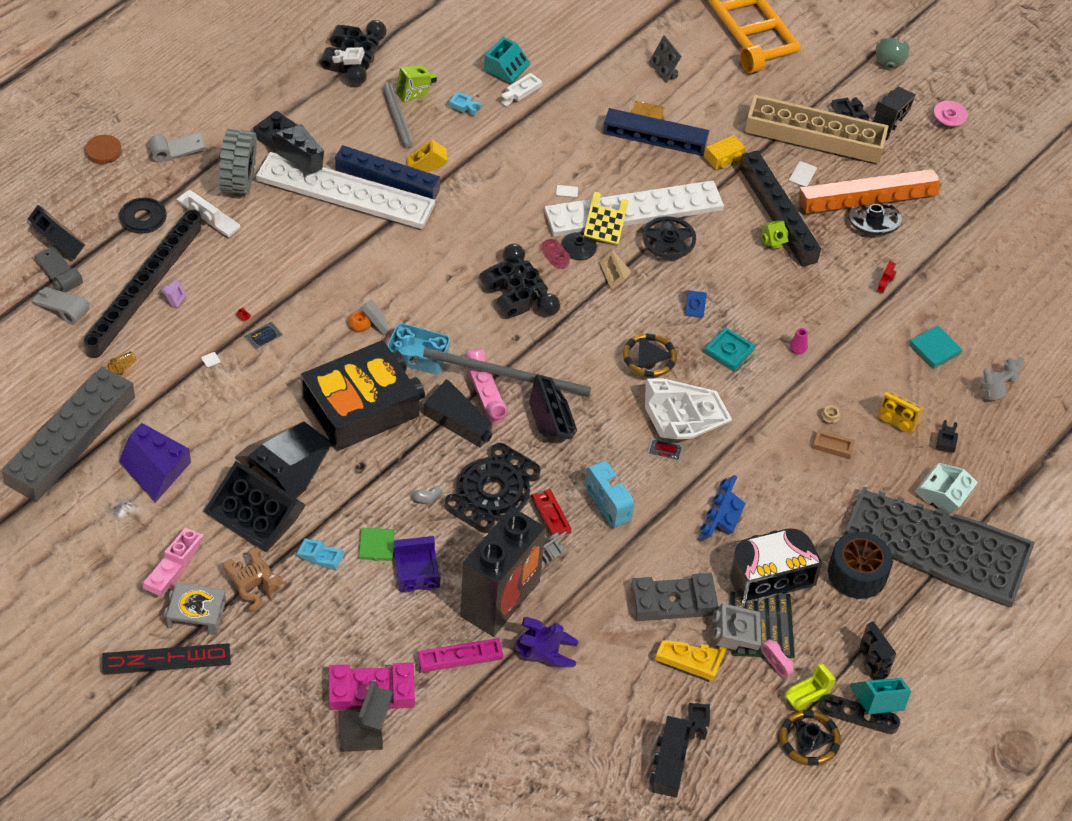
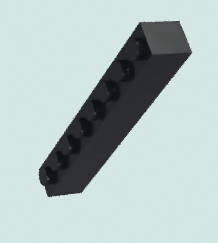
M756 150L742 154L739 169L772 221H784L789 234L788 242L786 243L800 265L804 267L818 263L821 252L820 245L759 151Z

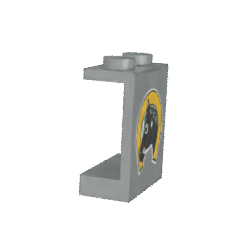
M176 582L174 590L170 591V606L166 607L164 612V619L167 620L168 628L172 629L175 620L208 625L209 634L217 635L226 603L225 589Z

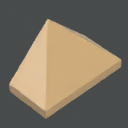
M611 251L599 261L611 289H614L623 282L631 272L614 251Z

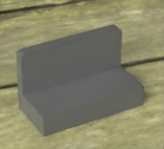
M372 680L358 718L360 727L380 733L393 698V691L377 687L376 680Z

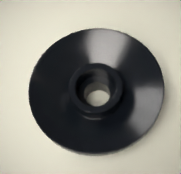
M574 232L563 238L561 249L570 259L587 260L596 253V241L583 237L584 233Z

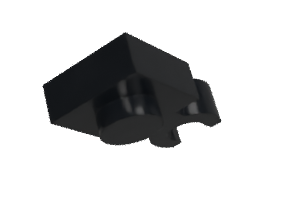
M944 420L941 427L942 430L939 429L936 449L954 453L958 439V433H955L957 422H954L953 427L947 426V420Z
M689 703L688 720L692 721L693 726L690 734L691 739L695 738L696 732H701L703 735L702 739H706V727L710 725V704Z

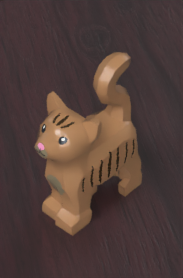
M258 547L250 550L251 565L243 568V564L239 561L234 567L235 562L232 558L223 562V568L228 577L235 583L239 595L244 600L254 601V604L249 607V610L253 612L262 606L263 601L257 594L247 593V591L263 584L269 599L273 600V593L278 591L280 585L283 584V578L273 574L268 564L260 558L261 552Z

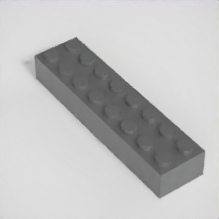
M102 366L2 470L5 485L37 502L135 398L133 383Z

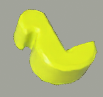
M824 664L816 665L812 677L790 687L785 693V698L796 711L805 709L811 702L821 700L822 696L828 694L834 687L836 678Z

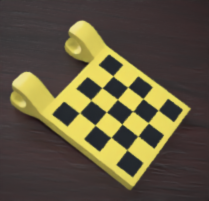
M594 192L583 237L618 245L628 200L622 199L619 210L599 206L601 193Z

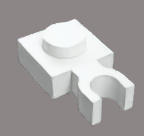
M363 47L347 48L346 51L335 50L336 56H333L332 59L334 63L343 61L344 65L361 64L365 52Z

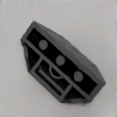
M537 374L534 378L529 404L539 433L571 440L578 430L566 398L560 389L554 385L555 382L551 377Z

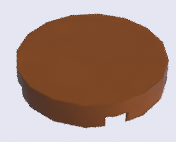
M111 135L95 136L86 145L88 158L98 164H106L109 161L114 162L122 153L120 141Z

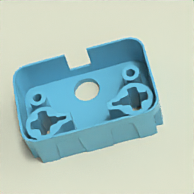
M400 323L396 326L391 336L388 348L391 352L398 350L402 354L407 367L436 375L442 371L445 362L423 357L424 349L429 348L449 353L450 338L445 334ZM417 357V364L411 363V358Z
M604 460L587 468L585 487L610 526L616 528L632 520L634 501L623 483L613 487L608 483L607 480L617 475L609 463Z

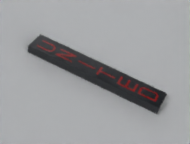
M230 643L102 653L103 675L231 665Z

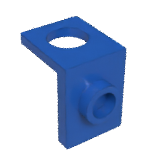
M688 290L685 315L704 317L707 292Z

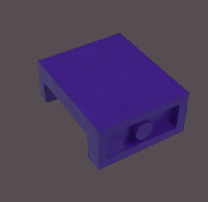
M434 536L394 540V557L400 592L439 588L441 577L438 572Z

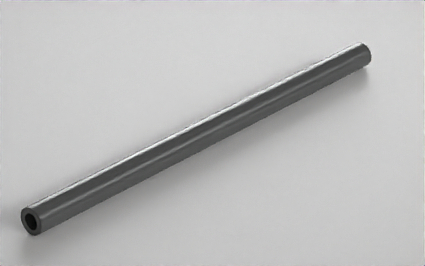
M425 348L423 353L425 358L534 383V378L537 375ZM552 378L555 382L554 385L561 390L586 396L590 395L591 387Z

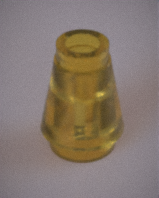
M129 351L111 359L110 363H108V369L118 375H123L136 361L135 354Z

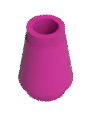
M804 328L797 329L790 342L791 351L795 354H803L808 349V332Z

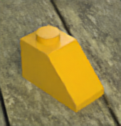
M433 139L407 157V165L409 167L422 171H435L448 162L446 148Z

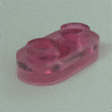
M547 239L543 242L542 252L551 264L558 269L567 268L570 264V255L555 239Z

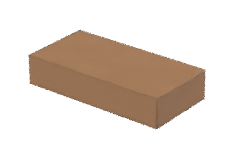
M818 430L813 449L850 459L855 440Z

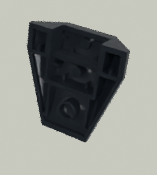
M303 421L248 445L235 456V459L249 469L255 465L275 480L279 488L297 498L306 491L332 446V442Z

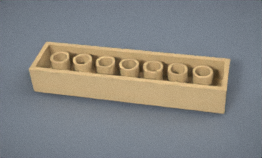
M754 95L745 132L879 164L888 125Z

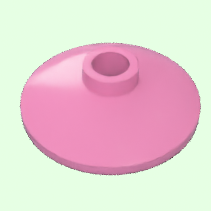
M942 101L934 108L935 118L947 126L962 125L968 117L965 107L954 101Z

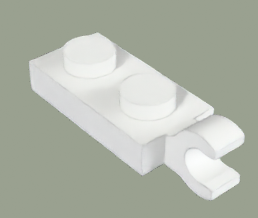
M529 73L506 88V92L501 96L504 98L501 104L507 107L514 99L520 101L541 88L542 81L532 73Z

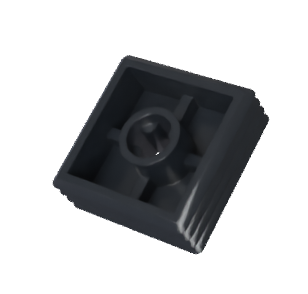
M274 111L254 126L253 132L256 133L259 141L274 150L275 133L298 124L280 112Z

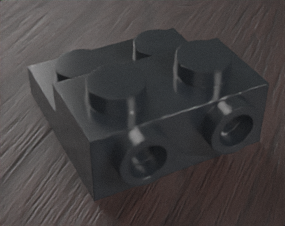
M873 621L866 625L860 649L863 655L867 656L864 663L866 672L874 680H882L889 676L896 652Z

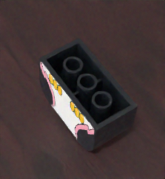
M792 528L779 531L774 530L767 534L754 535L738 543L735 548L730 579L741 602L745 603L816 586L822 561L811 539L804 532Z

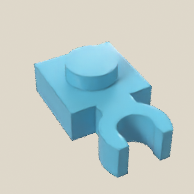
M459 91L449 101L450 107L463 113L465 110H468L471 115L475 116L477 109L481 110V103L477 101L472 102V97Z

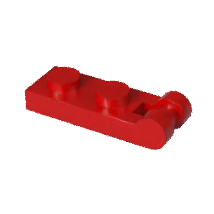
M546 489L540 494H531V500L539 511L550 535L552 536L557 532L561 535L565 531V535L570 534L572 528L551 489Z

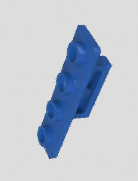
M736 475L723 479L719 484L720 489L712 500L713 505L706 514L707 519L699 529L698 540L700 542L711 537L716 526L727 535L733 533L746 504L731 492L737 479Z

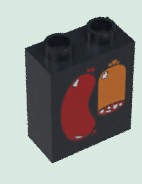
M510 507L463 562L460 617L492 637L498 633L540 582L546 530L544 525L514 507Z

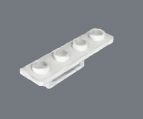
M191 190L177 198L178 203L188 210H197L202 220L228 238L240 229V224Z

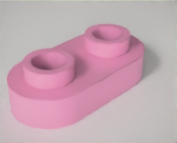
M767 640L761 644L763 655L781 677L787 678L793 674V662L784 655L776 641Z

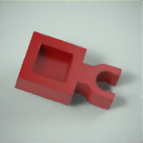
M889 261L878 284L877 292L884 293L889 282L894 281L897 271H894L896 263Z

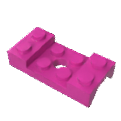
M393 663V667L356 669H350V664L329 665L330 710H360L368 692L366 688L370 686L372 680H376L377 687L393 691V698L389 709L415 708L414 663Z

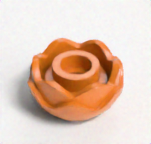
M356 311L350 315L348 325L353 331L364 332L370 328L371 320L363 311Z

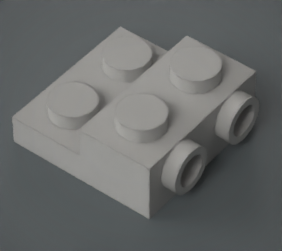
M722 603L714 611L712 621L716 623V627L713 630V639H716L717 646L736 650L738 646L755 650L761 647L760 612Z

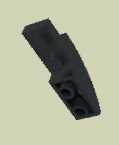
M37 205L28 217V220L37 231L75 260L85 246L80 239L67 227L61 225L42 206Z

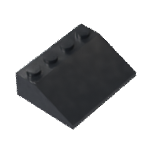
M235 461L204 509V512L268 552L295 523L306 504L243 464Z

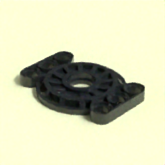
M496 443L491 448V457L473 461L462 469L456 481V493L449 494L445 498V509L482 533H489L494 527L495 521H499L511 506L519 511L525 507L530 495L529 481L533 482L539 479L540 466L508 445ZM496 450H503V451L505 452V454H504V455H496V454H495V451H496ZM513 459H517L521 463L519 465H513L510 461ZM528 469H534L537 471V473L534 475H530L526 471ZM461 481L463 482V486L459 489V483ZM495 482L502 487V491L498 494H489L483 488L487 483ZM523 488H527L526 496L523 494ZM452 500H455L459 502V505L454 507L450 506L448 503ZM521 501L522 504L518 508H516V506ZM467 510H472L475 512V515L466 516L464 513ZM488 520L491 522V525L482 526L481 521Z

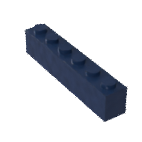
M609 108L604 121L603 134L704 156L709 130Z
M344 145L341 146L335 156V171L434 200L440 191V176Z

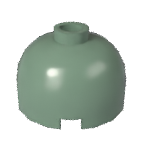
M897 38L881 39L880 43L877 42L876 58L886 68L894 69L903 65L907 60L910 49L909 45L905 41L900 43Z

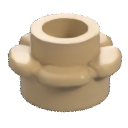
M827 406L822 411L821 416L827 423H836L839 421L840 413L837 407Z

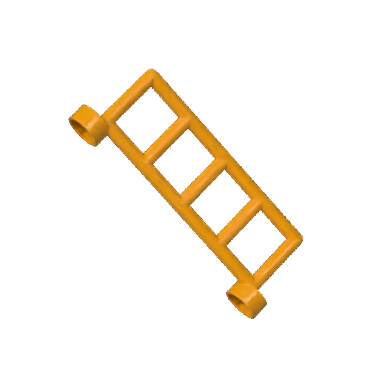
M707 0L742 46L740 61L745 72L750 74L761 71L765 67V60L800 51V43L766 0H728L720 2V0ZM757 4L768 18V20L739 27L728 11ZM775 28L787 44L762 50L758 44L753 45L746 35Z

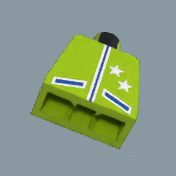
M422 65L400 67L395 93L403 103L425 96L429 91L430 84L437 82L436 74L429 73Z

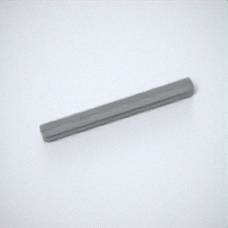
M391 83L385 84L384 92L403 146L405 148L412 147L413 141L393 85Z

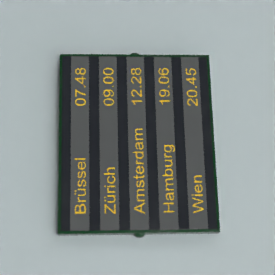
M730 591V605L760 612L761 644L767 640L776 641L786 657L795 658L791 594L781 593L742 603L738 593ZM738 646L736 650H733V656L766 658L761 651V647L755 650Z

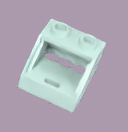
M938 463L915 490V493L928 505L933 502L940 510H944L946 515H949L962 505L978 482L962 468ZM933 475H935L936 478H935L934 480L930 481V479L933 477Z

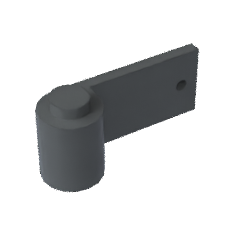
M55 246L35 255L37 261L53 281L52 283L56 290L66 292L83 283L82 276L77 268H70Z

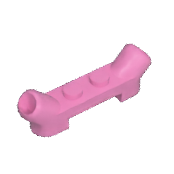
M482 349L470 350L465 354L467 358L486 362L485 353ZM468 368V377L470 382H473L482 404L483 415L493 425L501 423L507 416L508 409L502 402L491 373Z

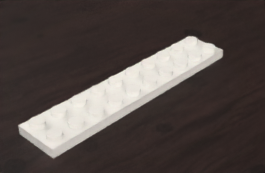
M272 152L268 154L256 175V181L420 229L424 228L435 206L434 199L322 167V170L308 174L279 154Z
M714 180L602 197L598 204L599 206L619 210L621 200H628L623 226L646 223L663 216L678 218L723 211L724 204ZM592 199L545 206L544 212L553 237L568 235L574 232H584Z

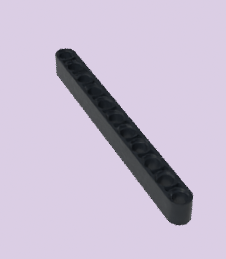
M189 210L181 217L84 337L85 352L89 358H98L103 354L201 231V216L197 210Z

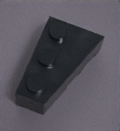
M896 87L893 91L889 92L888 96H884L881 102L878 101L875 107L876 114L873 122L888 125L885 140L889 139L891 130L895 131L897 128L895 125L897 121H902L907 115L916 94L901 87Z
M302 124L275 133V153L308 174L322 170L324 150Z
M667 716L664 733H659L657 746L661 747L660 753L655 752L653 765H657L656 771H651L649 781L650 784H653V793L677 798L692 721Z

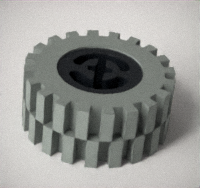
M229 128L225 132L219 163L220 191L248 194L250 192L257 152L255 132Z

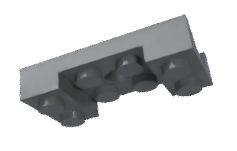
M712 573L692 574L690 579L653 581L652 577L632 578L631 590L634 592L636 603V621L713 616L714 611L719 608ZM675 596L679 601L672 602L669 600V597Z

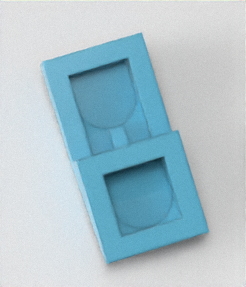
M306 538L297 552L298 557L308 562L337 570L345 555L342 549L326 547L323 541Z

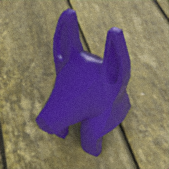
M529 617L523 618L522 626L529 628V630L523 633L515 642V649L522 658L543 661L556 667H575L576 661L559 654L558 651L561 644L577 646L578 640L564 632V627L557 623L547 627L540 620Z

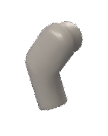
M439 486L434 487L431 491L415 490L412 497L417 502L430 504L443 491Z

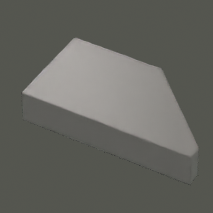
M370 300L361 310L384 335L389 331L385 315L375 302Z

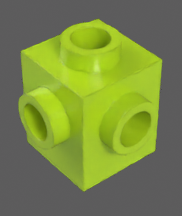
M773 221L761 225V238L765 246H772V249L782 247V243L788 242L789 234L784 221Z

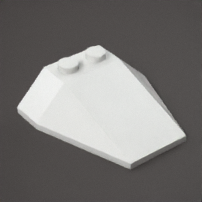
M664 378L646 380L645 409L660 437L692 439L732 421L717 391Z

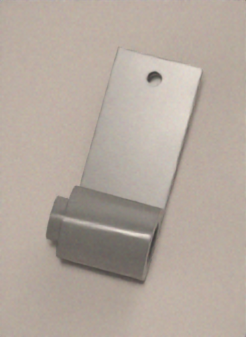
M201 132L167 142L163 135H154L149 139L153 159L157 162H164L206 150Z
M48 287L40 290L39 294L31 300L32 304L59 311L62 318L71 325H74L89 310V302L84 297Z

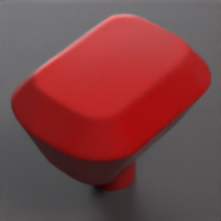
M240 308L236 316L242 321L250 319L251 314L245 308Z

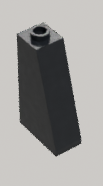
M446 379L424 403V415L479 448L485 442L488 443L492 438V423L449 380Z

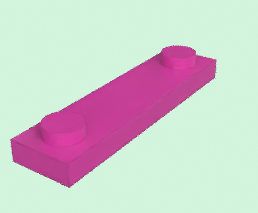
M499 638L417 651L421 673L503 659Z

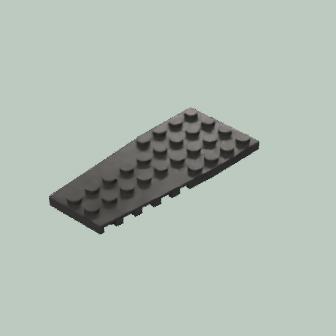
M863 487L844 535L855 531L869 532L885 541L891 549L890 551L894 558L950 584L1007 606H1013L1035 542L957 514L953 516L943 514L944 510L935 508L933 511L924 508V504L916 503V505L904 502V498L898 497L896 500L886 497L884 492L879 491L877 494L867 491V487Z

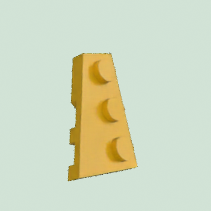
M662 640L655 660L714 681L727 648L720 646L719 649L709 648V645L702 644L700 647L689 646L688 643Z

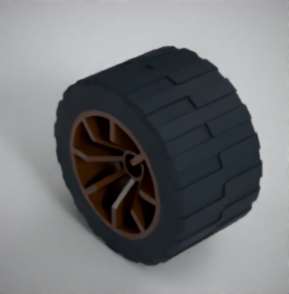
M855 531L840 537L835 543L828 566L829 579L832 585L840 593L848 597L867 599L876 596L884 589L893 565L891 549L884 540L869 532Z

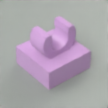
M173 281L170 286L165 285L161 290L166 296L165 300L169 301L171 307H178L186 296L180 281Z

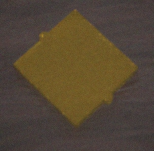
M635 101L631 113L663 120L665 107Z

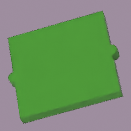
M380 527L362 528L359 559L374 560L375 562L378 560L392 561L395 529H380Z

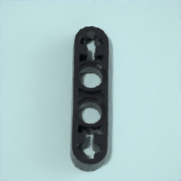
M832 694L822 696L819 703V710L824 715L886 734L896 733L900 726V719L894 713L872 714L875 720L868 721L864 717L867 712L861 703ZM827 702H830V703H831V707H830V708L826 707V706H827ZM844 708H852L855 711V714H846L844 712ZM888 720L892 721V726H888Z

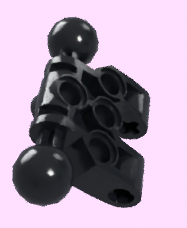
M379 20L370 21L366 25V34H363L359 27L348 25L335 26L329 40L334 47L325 48L319 61L320 66L326 70L346 73L347 81L353 86L362 85L367 79L366 70L370 67V63L374 61L379 41L386 35L387 29L385 24ZM363 47L365 53L361 64L344 65L343 61L334 63L332 59L333 56H336L335 50L346 51L347 48Z
M519 244L507 245L502 253L504 261L489 267L479 275V280L489 293L503 289L507 290V293L501 295L496 301V305L505 318H512L530 311L532 303L536 299H538L537 307L539 312L545 316H553L560 309L561 303L559 298L555 294L547 293L548 287L540 277L539 271L532 266L530 261H524L525 251Z

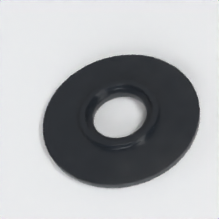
M147 197L130 200L121 208L119 213L122 226L134 233L155 231L164 224L167 217L164 205L155 199ZM140 210H147L151 213V216L147 220L140 221L135 218V214Z

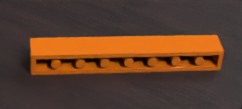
M931 169L800 187L799 203L805 213H814L935 196L939 193L940 179Z

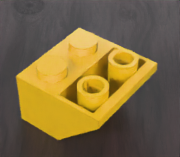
M888 391L884 394L878 418L902 431L912 434L921 421L925 408L892 391Z

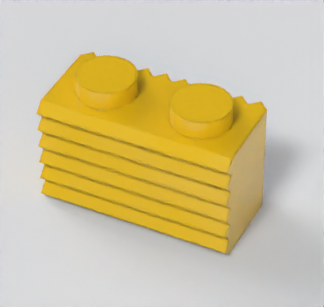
M732 135L706 146L704 157L715 170L721 167L725 168L732 164V162L741 161L742 154L745 153V145L735 135Z

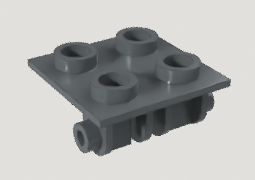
M663 35L649 62L665 83H667L669 78L676 79L679 76L678 70L675 68L682 56L668 38Z

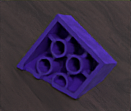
M141 423L130 434L119 463L132 478L139 482L141 488L147 491L151 499L156 503L191 463L190 450L186 446Z

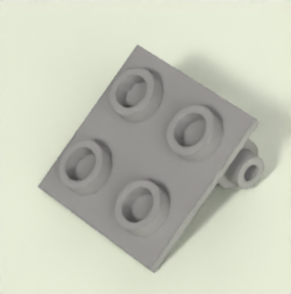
M566 531L561 535L557 532L544 541L542 567L548 564L549 561L551 562L559 555H562L564 547L562 544L558 545L556 541L564 536Z

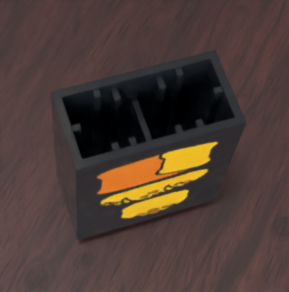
M384 340L301 373L302 398L337 452L419 417L420 400L425 398V391L417 377L410 379L406 374L407 366L402 354L398 350L391 352Z

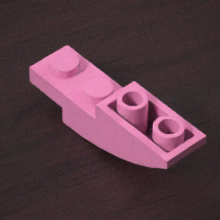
M185 527L165 551L164 559L143 582V589L162 596L167 588L172 589L192 560L203 539V535Z

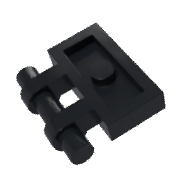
M848 97L832 100L831 106L836 114L869 121V115L864 111V105L857 97H854L852 102L849 101Z

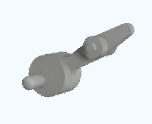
M1021 357L1016 360L1007 358L1004 362L1005 369L1001 373H991L988 368L983 370L984 376L981 377L980 382L985 399L999 400L1006 396L1005 382L1007 380L1015 382L1019 378L1018 371L1025 364L1024 358Z

